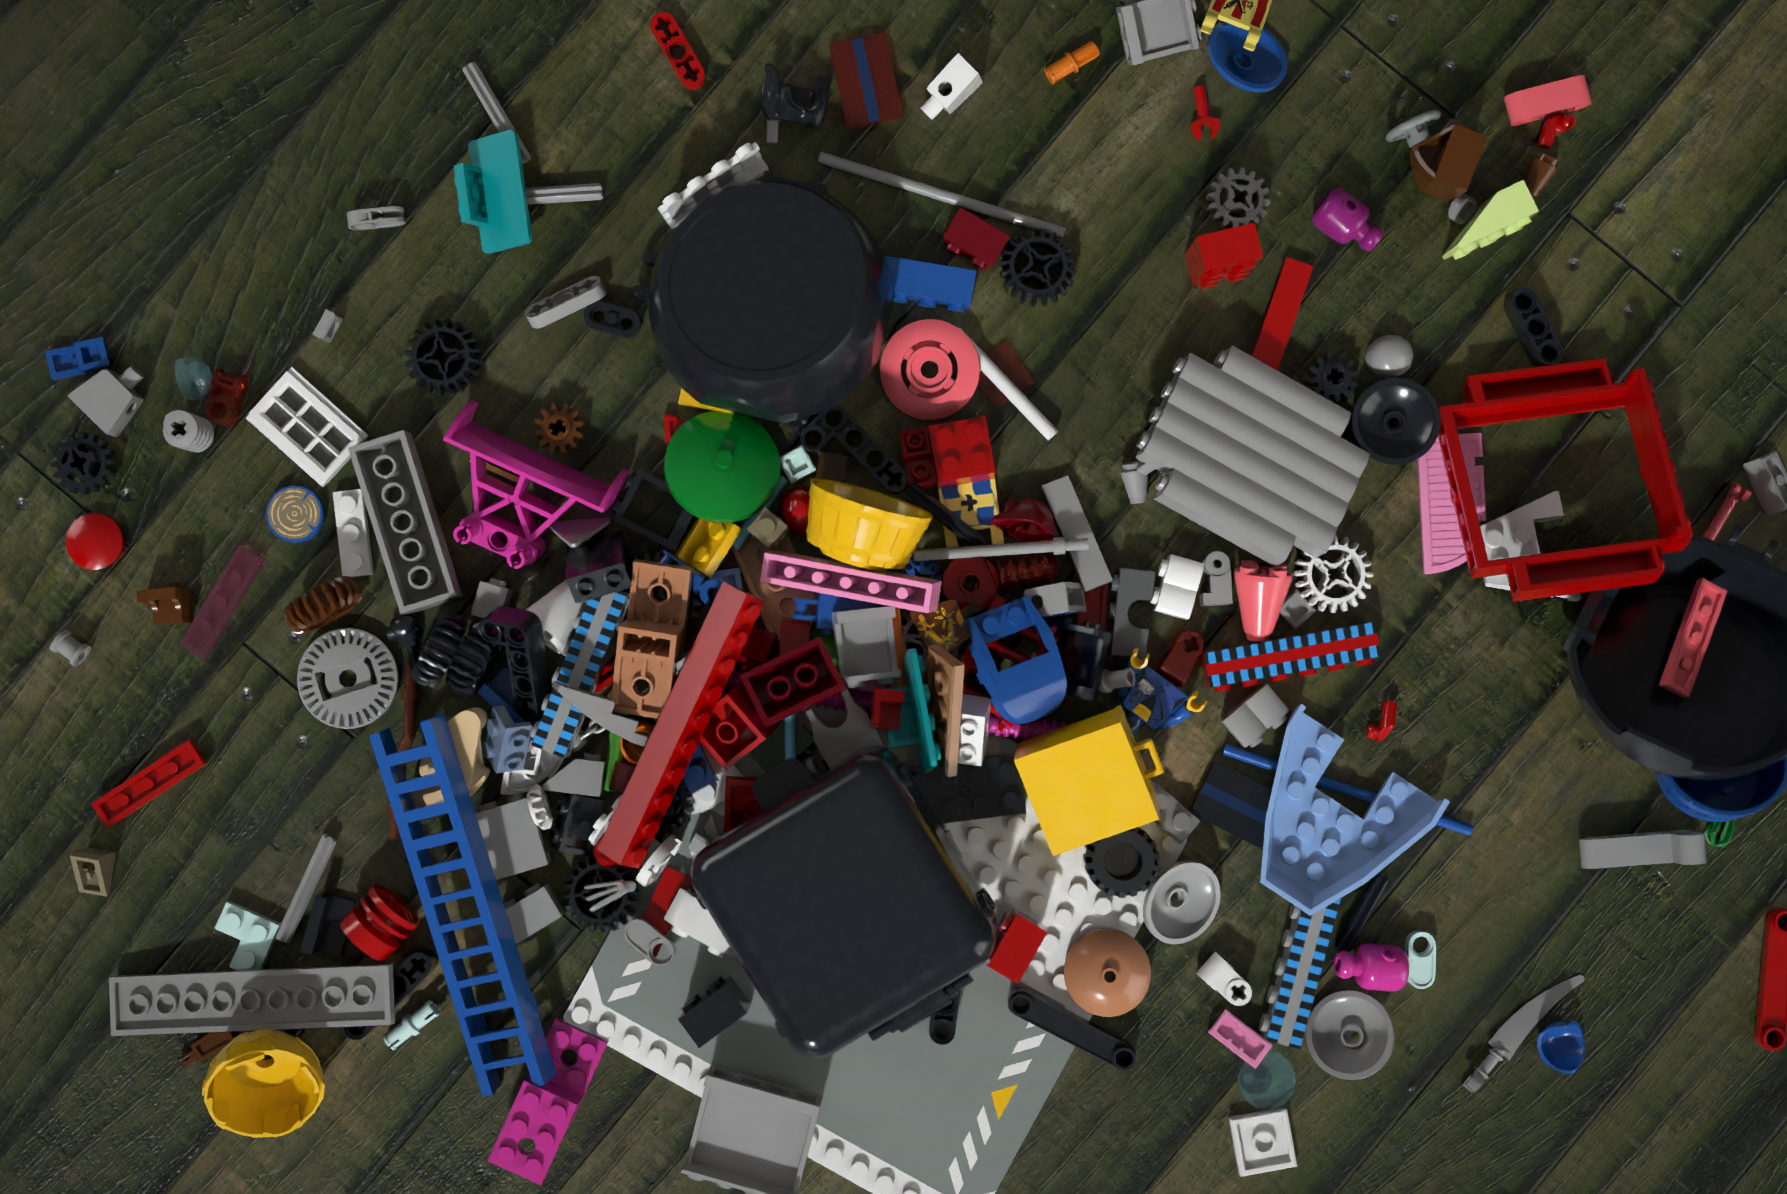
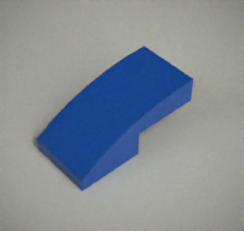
M103 337L74 342L73 346L45 351L53 381L82 375L110 366Z

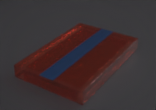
M885 32L829 44L847 130L903 118Z

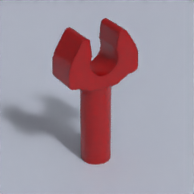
M1205 86L1194 87L1198 118L1190 125L1191 134L1199 142L1202 138L1201 126L1206 125L1210 128L1211 138L1215 139L1220 129V120L1209 115Z

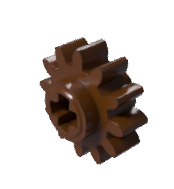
M553 403L551 413L541 409L544 419L534 420L537 425L541 426V429L534 431L533 434L537 437H543L539 442V446L542 448L550 444V453L555 454L557 448L560 447V451L567 455V446L570 445L574 449H578L575 439H585V436L578 432V429L586 425L582 421L576 422V419L580 416L578 411H573L569 414L570 406L567 404L559 411V407ZM561 422H563L562 426L566 430L564 433L559 432L558 436H556L557 432L554 431V427L560 426Z

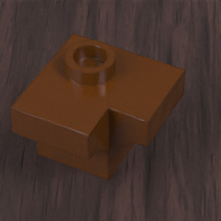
M163 583L161 588L137 591V602L144 603L150 607L153 614V624L192 623L190 588H180V583Z

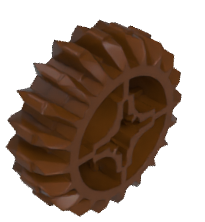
M350 576L329 580L312 588L289 603L283 611L286 622L295 634H305L306 632L309 633L315 629L317 630L357 607L363 600L361 589Z

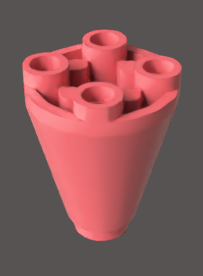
M1242 560L1241 566L1234 569V579L1243 631L1246 633L1247 640L1266 642L1269 641V635L1274 631L1290 588L1293 574L1288 571V565L1284 563L1277 566L1270 564V567L1258 566L1259 562Z

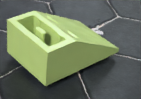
M1524 180L1498 191L1482 203L1443 254V259L1445 260L1451 256L1455 260L1460 259L1478 248L1479 245L1483 248L1497 241L1498 238L1505 234L1506 236L1521 230L1523 226L1531 223L1530 217L1539 210Z

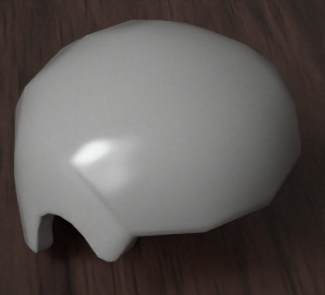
M1385 335L1378 337L1367 347L1365 360L1368 369L1376 377L1395 378L1403 375L1411 367L1413 351L1411 344L1402 336Z

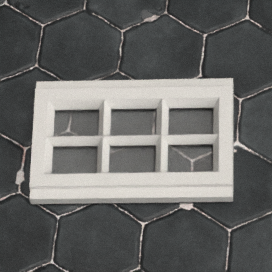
M293 367L284 373L246 417L251 424L322 487L329 483L351 458L348 447L364 443L369 437L364 430Z

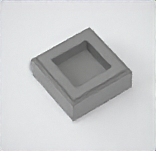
M326 309L312 334L327 343L331 342L343 318Z
M1295 589L1285 598L1280 612V616L1293 630H1296L1317 611L1313 606L1308 605L1309 601L1306 598L1300 596L1301 593L1298 589Z

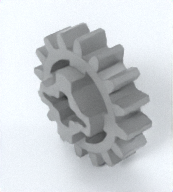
M1241 167L1238 174H1235L1231 168L1227 171V177L1220 173L1217 177L1218 183L1212 182L1209 188L1213 192L1208 193L1206 199L1213 201V203L1207 207V211H1215L1216 214L1212 220L1221 219L1222 229L1227 224L1234 228L1239 225L1249 224V222L1255 223L1256 226L1260 222L1258 217L1263 218L1267 212L1262 207H1267L1270 204V200L1264 198L1269 193V189H1262L1260 187L1264 179L1261 178L1256 181L1254 179V171L1247 176L1245 175L1244 168ZM1236 182L1244 183L1246 186L1237 185ZM1221 190L1223 191L1222 195L1225 197L1224 204L1222 206L1220 204ZM1254 194H1255V196H1256V207H1255V209H1254V205H1253L1252 202H1251V201H1252V196H1253ZM1241 196L1243 198L1242 202H1233L1234 197L1238 198ZM1229 214H1236L1241 218L1232 217Z

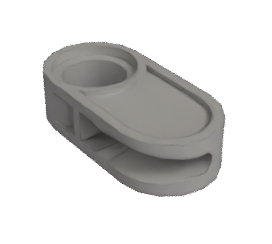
M389 206L349 211L347 213L348 228L351 230H369L404 225V208Z
M636 918L626 925L624 929L625 940L652 964L665 966L673 960L676 955L675 944L648 920ZM659 943L667 945L670 950L668 958L664 960L656 958L653 952L655 945Z

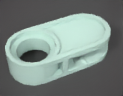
M1415 930L1409 933L1405 940V952L1409 959V977L1407 982L1415 988L1426 989L1433 984L1436 976V943L1429 933ZM1422 936L1426 938L1428 946L1425 951L1419 953L1414 950L1413 942L1417 937Z

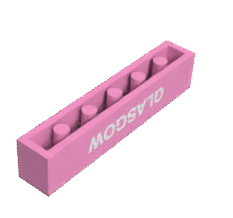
M778 550L764 553L760 582L923 613H931L938 609L942 583L940 580L892 571L869 570L843 562Z

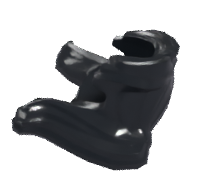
M772 63L765 64L766 79L763 87L761 108L765 118L768 121L783 119L790 122L806 124L807 127L814 130L819 129L825 118L828 89L833 81V77L830 75L819 77L815 88L811 90L790 84H781L780 73Z

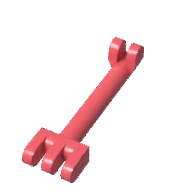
M1733 483L1727 493V497L1702 537L1714 541L1738 501H1747L1752 492L1742 489V486L1737 483Z

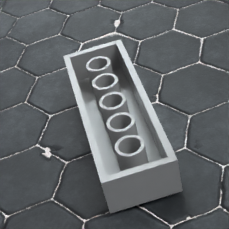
M401 430L348 447L400 614H413L462 598L463 594L412 434Z

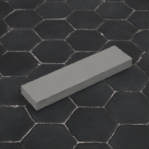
M1067 475L1042 485L1041 490L1053 514L1061 537H1064L1065 540L1088 538L1089 550L1068 551L1084 591L1088 592L1112 582L1113 579L1069 476Z

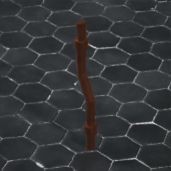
M404 666V689H401V700H404V734L397 749L398 752L410 749L416 736V700H419V689H416V680L411 678L410 673L413 666ZM389 801V804H386V816H389V839H401Z

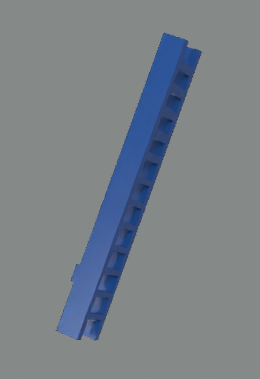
M439 714L420 722L426 745L398 752L390 728L369 735L482 1096L494 1095L496 1090L502 1085L497 1068L525 1062L532 1083L536 1086L545 1085L556 1075V1071L540 1023L538 1005L534 994H531L445 714ZM431 757L435 773L406 780L402 767L403 763ZM436 785L440 786L444 801L415 808L410 792ZM449 814L453 829L424 836L419 820ZM457 841L462 857L440 863H432L428 848ZM465 868L471 887L442 894L436 874ZM474 896L480 915L451 922L445 902ZM483 924L489 943L459 949L454 930ZM492 952L497 971L468 977L462 958ZM500 980L506 999L477 1005L471 986ZM513 1007L519 1026L485 1032L484 1027L488 1024L485 1015L482 1013ZM518 1035L523 1054L494 1060L489 1041Z

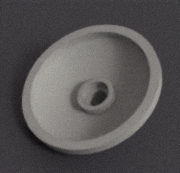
M1185 860L1168 866L1156 876L1155 881L1150 884L1143 903L1144 922L1154 937L1164 943L1182 944L1193 940L1207 929L1218 911L1221 897L1220 884L1214 872L1200 862Z
M1345 990L1325 997L1315 1006L1307 1022L1306 1041L1312 1058L1320 1068L1337 1078L1359 1080L1375 1074L1386 1064L1394 1047L1395 1032L1390 1015L1376 999L1362 992ZM1357 1032L1359 1039L1357 1042L1352 1043L1350 1036L1352 1033Z

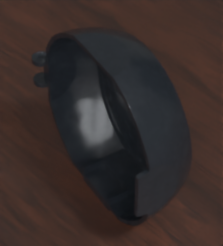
M765 170L759 181H749L722 189L696 204L674 226L660 251L647 252L642 256L643 263L654 267L650 284L633 286L632 294L640 299L648 300L652 336L665 367L680 387L703 405L779 423L803 419L833 406L849 395L868 376L873 369V365L877 363L892 309L894 292L891 273L885 256L869 228L852 210L828 194L825 183L818 182L817 185L773 176L772 172Z
M1739 524L1735 525L1725 546L1705 537H1692L1691 542L1682 551L1658 554L1663 557L1665 567L1663 574L1655 583L1591 591L1563 646V649L1567 652L1568 670L1573 689L1580 706L1593 727L1623 755L1646 768L1662 774L1691 780L1730 779L1764 769L1787 756V572L1768 564L1779 542L1772 539L1764 554L1737 543L1736 541L1743 529V526ZM1704 578L1728 591L1690 697L1682 698L1659 686L1696 581L1697 579Z

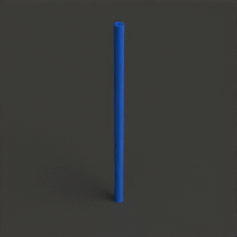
M1226 743L1223 747V755L1274 772L1277 770V760ZM1323 775L1316 784L1317 786L1368 803H1372L1378 794ZM1444 815L1440 817L1436 824L1468 836L1471 835L1473 830L1472 824Z

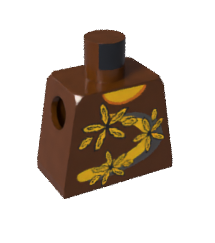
M951 599L938 603V609L931 613L911 611L909 614L927 651L929 645L938 644L947 652H951L971 637L968 627L963 628L962 622L970 617L981 614L976 602L960 609L956 600Z

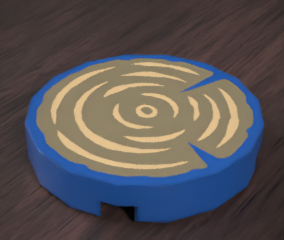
M292 485L281 488L272 495L267 504L265 516L268 527L275 536L286 542L299 543L311 540L320 532L325 521V508L322 500L315 492L306 487Z

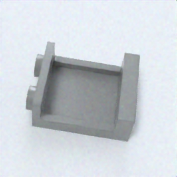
M1142 0L1116 7L1127 65L1133 66L1170 54L1199 49L1198 42L1202 40L1199 25L1194 22L1193 12H1196L1195 0Z
M883 606L831 612L837 669L843 682L848 684V688L863 687L867 680H876L877 685L894 683V677L902 676L901 670H898L892 620V618H896L895 607Z
M524 793L507 797L508 803L497 806L496 801L479 806L480 812L475 813L496 880L553 862L550 851L546 852L540 828L536 826L532 819Z

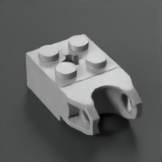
M847 687L841 691L845 709L838 719L825 720L811 706L805 708L811 723L813 739L829 768L863 747L872 745L885 747L877 730L870 729V716L858 700L851 696Z

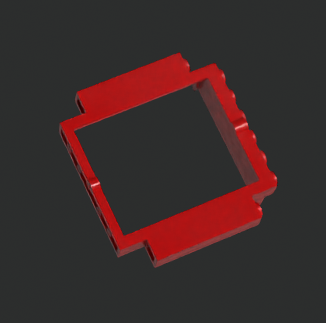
M1605 358L1472 375L1467 377L1461 388L1465 401L1464 404L1439 407L1441 423L1438 440L1450 486V498L1455 508L1471 579L1506 574L1513 602L1652 584L1663 574L1665 567L1663 557L1658 554L1682 551L1691 542L1692 528L1690 518L1687 513H1684L1685 503L1680 486L1676 485L1677 474L1674 461L1669 458L1670 449L1667 436L1662 431V420L1659 408L1655 405L1652 382L1647 378L1644 368L1632 370L1624 383L1613 384V372L1611 368H1608ZM1625 407L1640 462V475L1646 484L1660 538L1488 561L1457 429Z

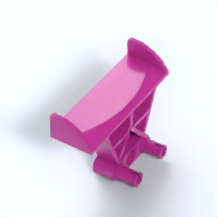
M471 400L462 408L444 436V441L470 452L474 512L462 519L460 526L455 528L453 532L455 541L459 542L462 540L461 544H467L471 541L507 558V563L510 567L516 564L515 569L521 568L523 565H530L544 554L546 544L540 535L576 501L602 513L616 503L629 474V470L623 469L612 484L609 485L471 422L478 402L475 400ZM486 460L520 475L516 488L487 475ZM530 481H534L570 499L559 508L526 492ZM488 491L503 497V499L489 505ZM514 502L521 526L491 512ZM533 512L538 513L548 519L540 527H538ZM498 532H503L507 536V543L500 540Z

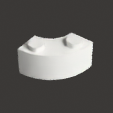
M680 888L664 917L667 922L673 925L671 930L681 937L687 938L689 935L709 946L707 949L709 952L720 958H723L724 954L736 958L708 910H704L698 903L696 894Z

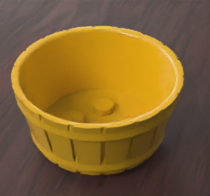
M812 479L809 490L807 541L819 547L823 554L853 566L875 571L904 569L910 562V558L925 530L928 529L933 515L919 506L875 490L834 480Z

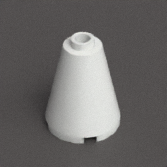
M564 580L526 610L535 613L540 618L545 645L554 652L563 654L567 641L569 639L572 640L576 629L573 628L574 621L579 612L583 613L587 602L575 603L567 580Z

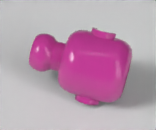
M1364 943L1356 949L1355 955L1348 951H1341L1334 958L1333 967L1335 974L1342 979L1354 976L1357 984L1366 990L1399 991L1408 981L1409 959L1406 952L1399 946Z

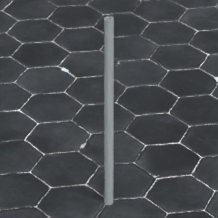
M821 152L819 155L818 163L1039 232L1040 229H1045V233L1049 235L1055 232L1058 238H1063L1066 231L1065 227L828 153Z

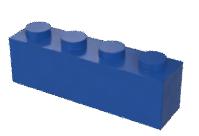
M885 256L893 283V302L907 303V300L919 301L918 305L928 308H935L936 304L947 306V310L962 313L964 309L970 310L976 277L975 270Z

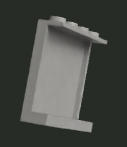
M711 1065L706 1074L704 1092L686 1162L681 1173L688 1175L689 1178L696 1181H711L721 1188H736L743 1190L746 1194H798L823 1096Z

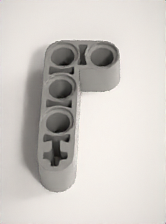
M1692 830L1579 838L1581 868L1584 869L1662 863L1682 865L1707 863L1704 833Z

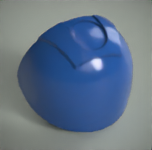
M1576 1021L1554 1022L1539 1033L1537 1048L1542 1061L1554 1070L1566 1074L1575 1073L1580 1068L1585 1053V1040L1582 1028Z

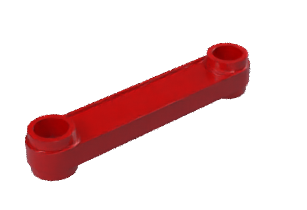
M1781 907L1769 910L1765 916L1763 954L1754 1039L1757 1044L1770 1051L1782 1049L1787 1041V909ZM1781 915H1784L1785 922L1779 928L1778 919ZM1773 1031V1039L1767 1043L1766 1037L1769 1032Z

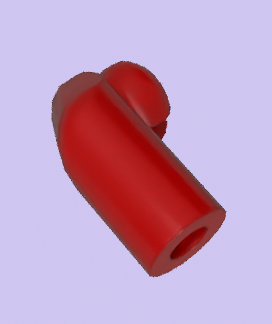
M1563 112L1546 119L1541 129L1537 147L1546 150L1551 149L1555 135L1574 127V116Z
M1392 701L1383 702L1381 721L1378 725L1372 723L1367 726V738L1375 739L1376 742L1382 741L1393 730L1396 724L1397 703Z

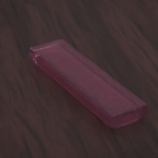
M238 545L179 644L203 659H207L266 560L247 548Z

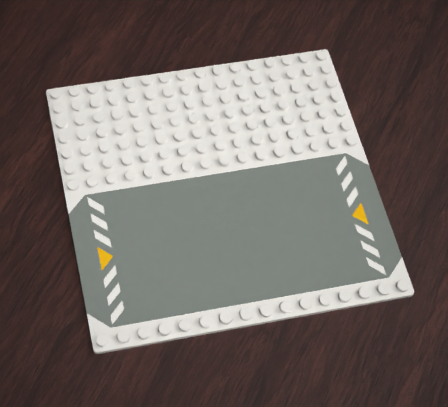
M890 683L884 684V689H890ZM816 704L811 705L812 709L825 720H835L843 714L842 708H838L836 711L830 706L829 709H825L824 705H820L819 708L815 707ZM805 709L797 712L796 716L811 732V723ZM990 733L985 757L1015 753L1016 742L1009 738H1003V735L995 737V734ZM813 742L812 745L815 749L807 756L812 757L816 755L825 760L816 743ZM918 745L910 747L907 758L909 766L922 765ZM750 753L735 763L745 777H759L765 773ZM1023 784L1027 813L939 824L943 831L950 830L962 855L961 860L978 888H985L996 906L994 911L997 925L1004 912L1010 913L1014 907L1042 923L1047 930L1045 938L1018 984L989 968L986 962L970 971L974 981L960 989L954 1039L950 1043L939 1045L932 1041L929 1036V1016L903 1033L899 1030L894 1033L888 1032L875 1041L867 1033L828 1057L821 1059L804 1057L793 1049L786 1037L783 1038L779 1034L775 1026L776 1020L737 957L734 958L724 954L723 958H720L707 950L709 946L688 935L687 938H684L671 930L673 925H671L667 937L675 944L676 955L669 964L656 966L633 947H630L624 937L626 925H622L619 921V929L615 931L611 929L563 1018L565 1022L608 1041L607 1046L701 1098L705 1088L706 1074L711 1065L823 1096L807 1157L873 1194H995L1075 1048L1074 1045L1015 1016L1008 1008V995L1013 989L1023 987L1089 1021L1093 1014L1083 1010L1075 1003L1065 985L1064 963L1067 954L1079 938L1098 929H1116L1135 938L1144 921L1143 903L1147 890L1144 892L1141 890L1137 892V896L1131 897L1128 895L1126 898H1119L1115 895L1110 896L1101 891L1091 881L1085 870V861L1083 860V853L1085 854L1086 852L1085 845L1053 856ZM966 785L961 786L959 794L963 797L968 796L970 788ZM695 799L688 802L693 804L695 810L687 812L691 821L681 822L683 826L682 831L676 827L673 828V835L682 841V846L675 856L670 853L669 867L690 876L691 866L696 854L691 852L688 846L698 831L704 832L713 839L724 833L725 802L704 813H701ZM1155 822L1139 826V828L1149 834L1150 838L1157 845L1156 850L1160 855V859H1158L1160 867L1159 872L1156 871L1154 875L1156 877L1165 868L1176 863L1187 843V838L1180 844ZM667 831L660 841L661 844L669 837ZM1125 842L1116 843L1109 848L1105 855V866L1115 876L1127 875L1136 867L1138 854L1132 845ZM663 872L649 886L644 887L637 882L636 888H641L642 892L634 894L633 898L639 899L641 902L640 905L630 906L636 911L635 916L625 914L629 922L636 918H643ZM691 882L688 891L697 894ZM997 926V935H998V933H999V931H1000V930H999L1000 927H998V926ZM662 945L656 958L661 960L668 958L670 950L667 945ZM1107 971L1104 979L1111 981L1115 973ZM722 976L725 980L731 976L751 1003L749 1010L743 1017L698 1048L678 1020L683 1012L681 1008L694 995L698 994L700 997L705 995V990L708 989L707 986ZM1019 997L1014 1000L1013 1004L1021 1007L1026 1005L1028 1000ZM938 1023L934 1030L942 1035L948 1033L950 1027L946 1023Z

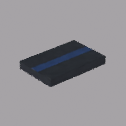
M1213 761L1189 811L1193 815L1263 849L1265 819L1272 789Z

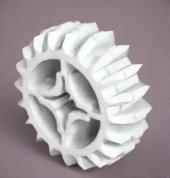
M1335 535L1328 551L1340 552L1342 556L1336 559L1334 563L1321 560L1319 557L1315 558L1304 551L1300 553L1306 558V561L1298 559L1295 562L1296 565L1303 567L1302 570L1294 571L1293 573L1296 577L1302 576V581L1296 582L1295 587H1305L1306 590L1300 594L1302 598L1311 595L1308 605L1313 606L1319 601L1318 611H1324L1328 605L1330 613H1336L1337 606L1341 612H1345L1348 610L1347 602L1352 607L1358 605L1355 596L1365 599L1366 594L1361 588H1371V584L1364 580L1365 578L1373 577L1372 572H1365V567L1371 566L1372 563L1371 561L1362 562L1361 558L1365 557L1367 552L1363 550L1356 553L1355 551L1359 546L1357 542L1352 543L1348 547V537H1343L1340 543H1338V537ZM1350 562L1353 565L1355 574L1353 583L1346 573ZM1313 565L1320 574V581L1317 584L1318 588L1315 587L1312 580ZM1337 568L1338 579L1330 580L1328 576L1331 574H1328V570ZM1333 585L1345 588L1348 591L1339 598H1331L1324 595Z

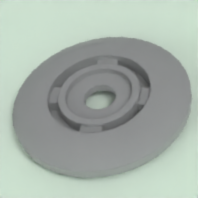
M354 628L332 630L317 638L304 652L297 673L299 695L307 710L324 724L341 729L363 727L379 719L393 703L399 684L397 662L389 647L377 636ZM367 657L372 662L374 672L376 675V684L372 683V671L370 666L365 662ZM345 670H352L357 676L356 683L352 687H345L340 682V675ZM322 673H325V684L327 690L332 695L330 699L324 692L322 686Z

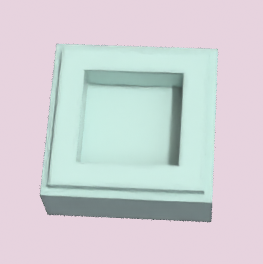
M802 445L780 457V465L791 484L816 471Z

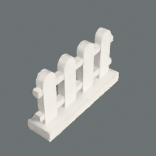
M756 142L752 145L747 143L741 146L735 152L736 155L728 161L725 159L719 161L711 168V172L703 178L702 176L695 177L687 184L685 190L679 194L674 192L662 201L663 204L659 206L658 210L671 229L689 210L708 196L736 184L754 181L762 176L765 170L769 171V168L761 158L760 148Z

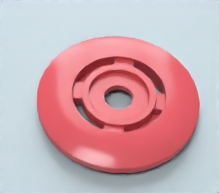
M923 319L904 326L891 337L881 357L880 378L886 395L899 410L914 418L938 420L955 414L969 402L979 382L980 361L974 344L962 330L942 320ZM950 352L954 354L958 365L956 380L951 378L953 366L948 356ZM904 359L908 361L906 372L911 383L909 387L906 386L903 380L902 363ZM926 361H934L938 365V374L934 378L928 379L922 375L921 367Z

